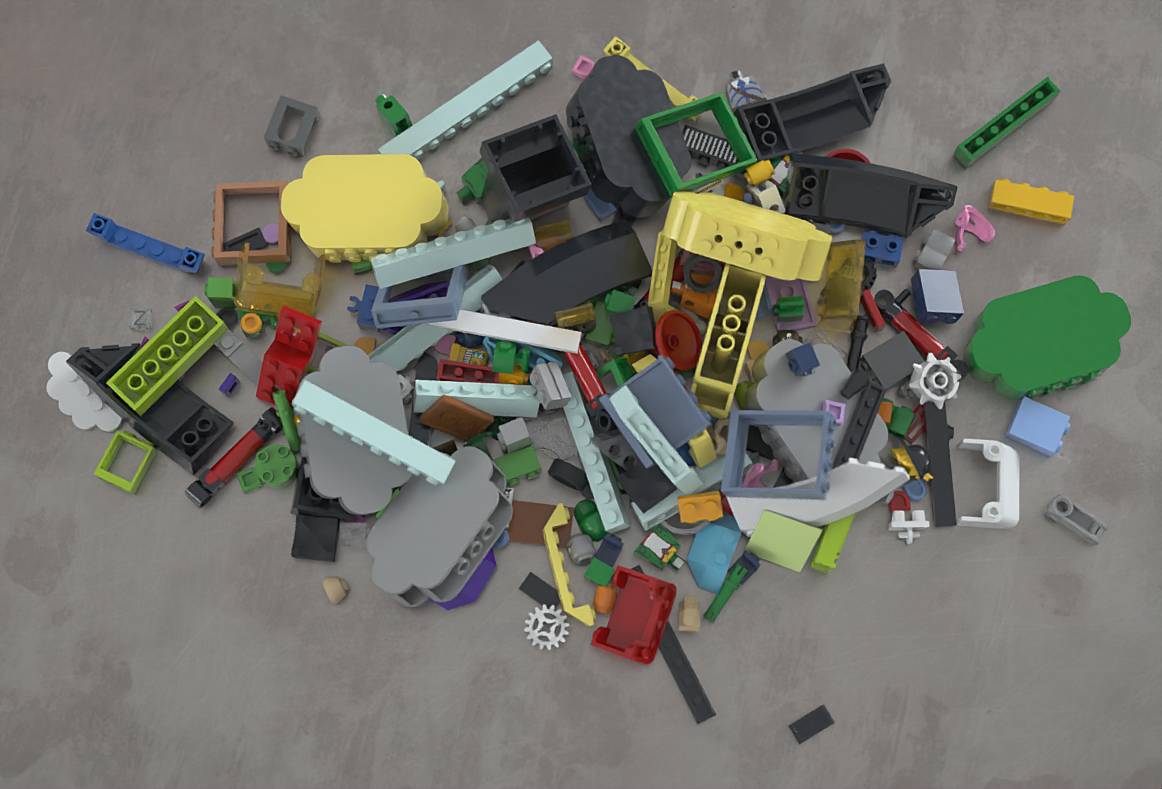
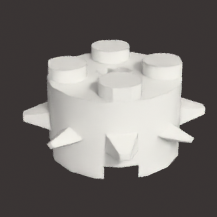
M928 353L926 362L919 365L913 364L914 371L909 387L920 399L921 405L925 402H934L938 409H942L945 399L957 398L956 391L959 386L957 380L961 378V375L955 373L957 370L950 363L951 359L949 357L945 360H936L932 353Z

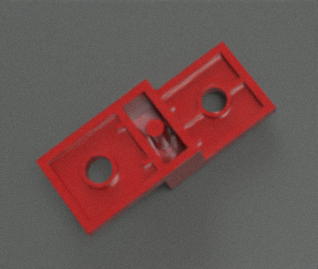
M285 305L282 307L275 339L264 354L256 398L276 406L272 394L279 391L275 387L277 386L281 390H285L289 406L294 411L292 402L296 397L297 389L313 363L322 324L321 320Z

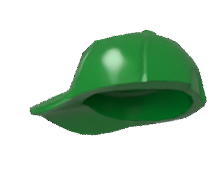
M585 499L577 503L574 508V516L582 535H589L593 542H599L604 538L605 534H610V532L605 531L595 502Z

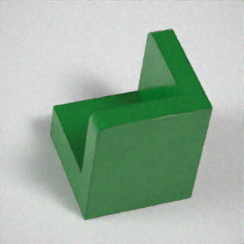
M594 557L584 574V578L590 582L594 581L602 587H606L616 569Z

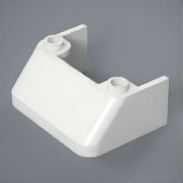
M962 439L957 444V449L983 451L987 460L997 462V502H989L983 507L982 518L962 516L956 521L957 525L955 526L1001 529L1014 527L1019 521V452L1011 446L994 440Z

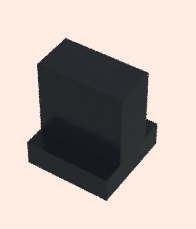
M557 114L481 142L479 152L488 169L481 200L492 223L497 220H507L510 218L513 223L528 217L532 220L569 206L570 201L589 193L592 184Z

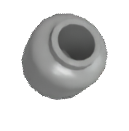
M576 533L570 537L566 544V549L573 563L586 565L592 562L596 549L589 535Z

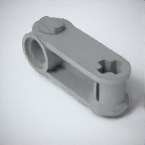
M1063 493L1058 494L1048 504L1047 513L1050 518L1060 522L1094 545L1099 544V538L1109 528L1105 522L1073 502L1071 498ZM1057 503L1063 505V513L1057 510Z

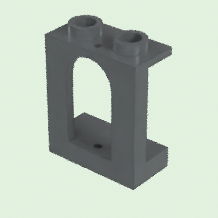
M280 95L264 135L267 146L274 150H285L292 156H304L303 147L314 121H318L320 116L318 108ZM285 111L303 117L296 136L290 141H283L277 135Z

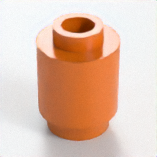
M608 584L606 587L597 586L593 601L594 611L610 615V610H613L617 590L613 589L614 585Z

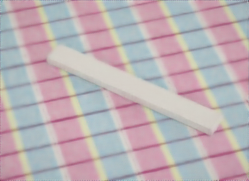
M465 310L459 311L458 318L455 321L422 324L578 354L582 335L578 331Z

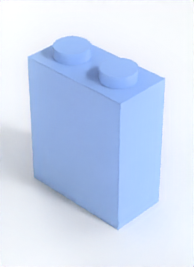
M1024 396L1018 403L1005 437L1051 457L1055 452L1058 453L1062 447L1063 442L1060 440L1062 435H1066L1069 430L1070 423L1068 421L1070 416Z

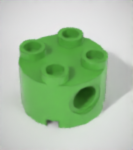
M279 444L269 445L257 453L255 470L258 477L266 485L275 489H282L292 485L298 475L299 462L293 452L286 446Z

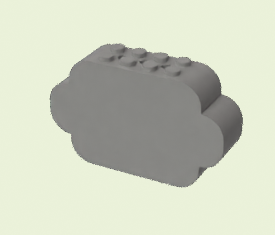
M783 340L758 356L754 361L752 375L756 383L750 386L745 394L746 410L822 411L823 401L825 400L845 404L843 424L837 425L836 430L833 431L834 450L830 456L833 465L862 390L852 396L850 400L841 395L840 391L851 372L837 351L826 344H815L812 346L820 363V366L814 369L815 373L803 377V374L795 376L794 372L789 369L786 353L803 344L797 340ZM878 413L858 460L859 464L867 465V462L881 464L877 453L887 443L888 429ZM754 425L758 427L762 433L763 441L770 445L774 457L782 463L785 468L784 471L790 479L798 483L817 476L823 426Z
M343 346L329 350L323 356L318 366V372L307 375L297 389L298 393L303 382L306 380L408 435L397 373L387 364L370 363L367 354L358 347ZM294 410L295 416L300 418V422L297 424L299 437L303 436L304 442L300 445L301 454L307 460V464L304 465L305 477L310 478L311 486L316 494L326 499L338 498L341 506L348 513L365 515L382 510L391 499L392 489L403 485L411 477L412 473L407 470L408 467L401 463L398 466L389 461V456L383 453L379 456L370 451V446L364 443L361 446L351 441L352 437L344 433L342 436L332 430L333 426L327 423L323 426L313 420L314 416L308 413L302 415Z
M475 447L460 448L451 456L442 453L456 461L442 485L438 483L435 486L426 481L427 477L421 473L419 476L412 474L409 480L401 486L398 495L375 522L374 527L368 534L367 549L371 556L376 559L372 566L373 581L393 599L406 607L419 606L428 598L437 602H446L456 597L512 518V504L503 494L507 485L505 474L487 454Z

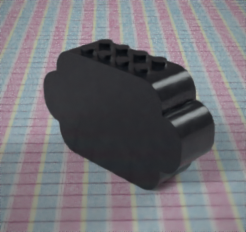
M620 55L606 56L595 63L566 106L567 125L571 128L574 145L577 146L579 151V160L584 166L595 196L606 203H620V206L626 213L633 217L641 218L656 214L670 199V195L635 127L642 118L672 109L673 106L665 84L658 74L646 69L637 70L632 61ZM675 122L655 130L682 180L691 168V156L679 123Z

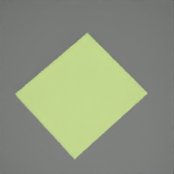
M764 509L744 552H752L761 559L800 572L822 530Z

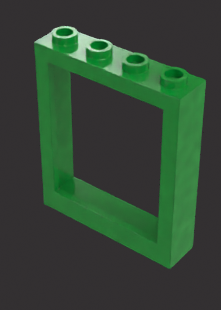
M722 92L642 118L635 127L670 197H672L675 191H691L746 171L747 167L758 161L755 152L751 149L745 133L742 132L738 120L733 115L729 103L724 98ZM712 110L739 163L683 183L655 129Z

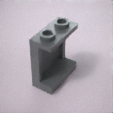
M904 331L865 353L860 359V366L865 373H869L872 378L871 381L886 389L912 375L914 363L918 365L924 363Z

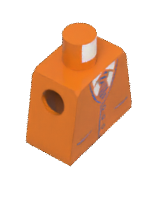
M691 273L693 280L700 284L708 283L714 278V276ZM673 281L670 293L681 295L679 303L681 308L709 319L715 305L718 287L711 292L699 293L689 288L686 282Z

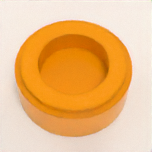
M254 313L245 314L240 322L242 329L247 334H256L262 327L261 319Z

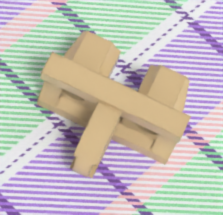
M728 418L719 419L714 428L709 426L706 429L710 435L715 453L726 455L730 419Z
M685 595L684 601H679V631L700 632V602H697V596Z

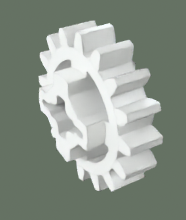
M543 605V610L541 611L536 607L535 614L529 613L531 620H525L529 627L525 628L524 631L530 632L527 639L533 638L532 645L535 646L539 643L541 650L544 648V645H547L548 650H551L552 644L558 648L559 640L562 642L566 641L563 635H569L565 627L570 626V623H564L567 615L561 616V609L557 610V612L554 611V605L550 609ZM544 613H551L557 618L553 620L548 619ZM538 618V628L533 631L534 621ZM545 621L547 624L556 622L550 628V633L547 631L538 632L544 627L543 623ZM561 624V631L557 637L555 634L556 626ZM540 635L547 636L550 641H542L537 637Z

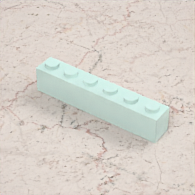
M416 380L413 393L414 412L423 413L443 394L493 416L537 417L540 404L537 399L536 387L533 385Z
M747 454L745 455L743 476L747 475V472L753 466ZM717 455V459L701 469L697 465L693 466V469L705 483L691 494L714 492L721 489L725 455ZM677 487L676 491L644 514L634 502L631 505L646 531L679 512L678 496L686 494Z

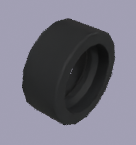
M695 253L684 264L685 282L695 292H711L721 283L723 272L719 260ZM699 261H707L715 269L714 278L708 283H697L691 277V269Z
M558 458L554 459L548 470V474L553 479L578 491H582L588 480L583 470Z

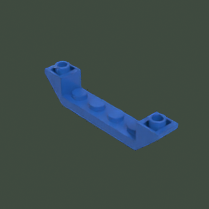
M96 213L93 214L86 229V232L112 246L183 272L197 273L205 256L204 253L188 247L181 249L116 225L112 219Z

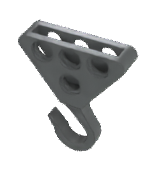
M619 428L595 435L592 438V444L627 471L641 462ZM614 445V448L609 451L610 447ZM629 456L628 460L624 462V459Z

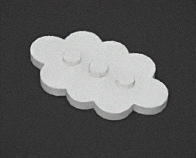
M66 352L53 354L48 362V369L53 376L48 381L46 388L49 396L59 401L60 411L67 416H72L74 424L82 430H91L96 426L105 432L118 430L123 423V419L100 399L66 363V360L71 355Z

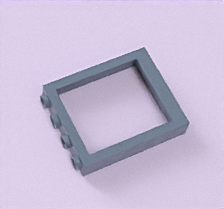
M469 263L426 275L453 273L446 297L388 303L394 285L382 289L379 288L371 310L376 329L457 320L470 271Z
M731 410L721 492L727 497L826 500V493L830 489L828 474L832 470L830 456L834 450V440L832 438L833 431L837 427L836 419L829 411ZM749 425L823 426L816 488H741Z

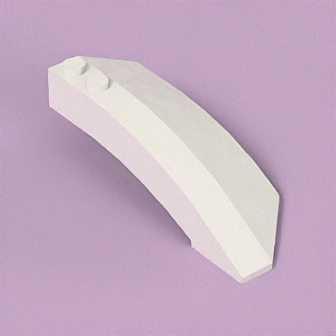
M849 458L848 463L829 472L830 489L826 493V500L727 497V500L740 530L747 537L751 538L764 509L812 527H819L869 507L908 481L909 475L904 468L895 467L888 470L884 469V464L867 462V465L859 464L857 459ZM817 476L791 485L777 487V489H815Z

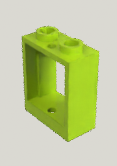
M117 430L94 475L135 495L158 451L153 448L154 444L145 439L139 441L135 439L136 435L126 430L122 433ZM124 441L147 452L131 483L108 472Z

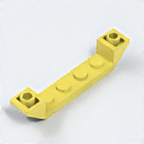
M616 36L603 50L606 56L620 55L628 58L636 66L637 70L646 69L652 71L630 54L631 48ZM662 79L673 108L698 100L693 95L687 98ZM701 114L695 115L685 120L695 122Z
M663 230L658 232L648 298V307L653 308L656 325L659 318L665 312L677 310L668 304L677 241L666 237L663 234Z
M649 354L635 362L633 367L639 373L657 359ZM706 429L687 442L691 447L688 452L699 469L717 459L713 443Z
M560 503L556 506L544 526L542 534L562 611L589 627L594 625L596 620L595 611L593 608L590 609L589 604L577 608L572 607L575 604L573 593L569 592L567 584H570L567 571L563 572V554L561 551L558 552L556 545L559 543L557 532L552 530V528L566 525L568 523L567 520L570 519L568 508L564 507L563 503Z

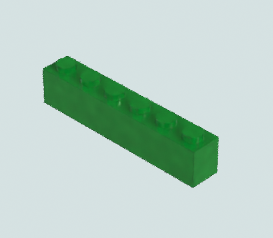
M1047 76L960 143L953 154L965 168L969 167L1053 102L1061 90Z

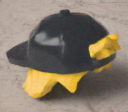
M900 435L898 437L901 443L900 447L890 449L892 457L897 459L899 465L907 469L909 476L915 475L916 479H924L926 481L933 479L928 474L931 467L929 452H926L918 444L907 446Z

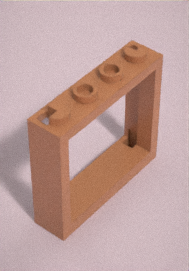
M288 181L216 184V191L213 192L215 210L212 211V218L215 222V228H212L214 246L211 247V256L218 265L290 262V224L281 211L282 193L289 184ZM279 193L278 249L223 252L224 196Z

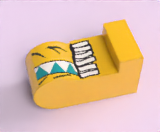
M454 343L452 344L449 356L451 361L487 366L489 354L484 351L461 347V345Z

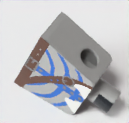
M740 70L729 74L732 82L726 85L725 92L732 113L740 106L767 100L753 76L743 78Z

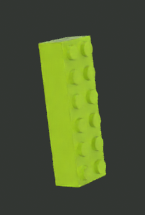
M195 296L106 383L141 416L228 330V327Z

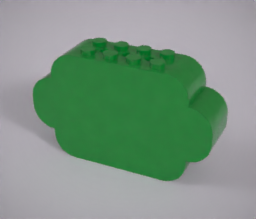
M1072 276L990 301L975 320V335L964 348L963 360L968 365V373L973 379L981 383H993L995 390L1002 397L1008 400H1020L1024 396L1029 399H1035L1041 393L1046 392V395L1057 392L1058 388L1065 386V389L1077 386L1078 382L1084 381V383L1095 381L1096 377L1101 376L1120 356L1121 347L1119 340L1131 327V315L1125 301L1120 296L1109 292L1101 293L1097 284L1086 276Z

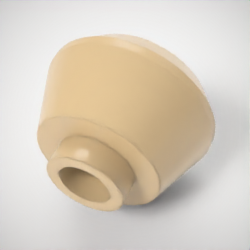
M339 576L326 577L323 581L325 591L332 603H339L347 595L346 591L349 588L344 578L340 579Z

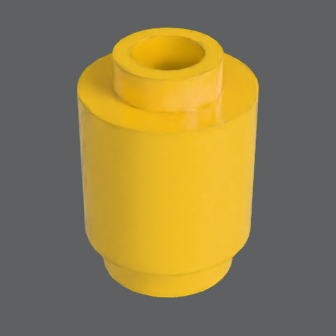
M762 160L747 167V172L744 173L748 184L752 183L756 186L772 178L771 176L775 174V171L769 160Z

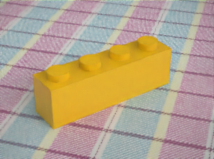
M996 179L991 186L988 208L1066 224L1071 219L1075 196L1069 195L1065 191L1054 192L1049 191L1046 187L1035 188L1030 187L1027 183L1016 184L1011 183L1007 179Z

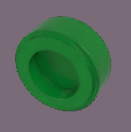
M287 262L266 263V266L270 272L279 274L286 269Z

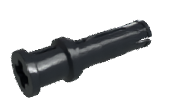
M863 315L853 316L855 321L853 331L850 332L852 340L847 360V367L851 373L859 368L863 344L868 338L866 333L871 318Z

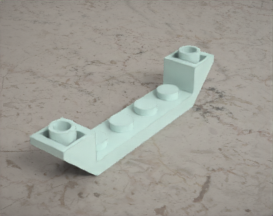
M626 385L609 398L622 421L675 486L686 495H690L705 483L692 466L688 467L638 405V399Z

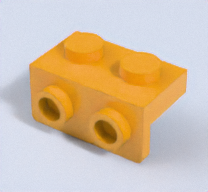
M719 491L678 496L681 522L695 523L698 520L705 519L714 521L723 517Z

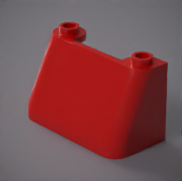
M617 565L616 571L613 574V582L620 589L607 627L601 626L594 631L590 645L632 661L650 664L657 654L676 597L677 588L672 583Z

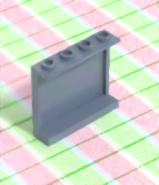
M659 355V359L610 394H605L599 398L646 468L653 467L657 464L656 461L622 421L609 399L625 385L638 399V405L675 450L711 426L709 422L711 417L705 409L701 410L697 405L699 402L697 396L693 391L688 392L685 387L687 382L681 374L677 375L673 370L675 365L672 360L662 355Z

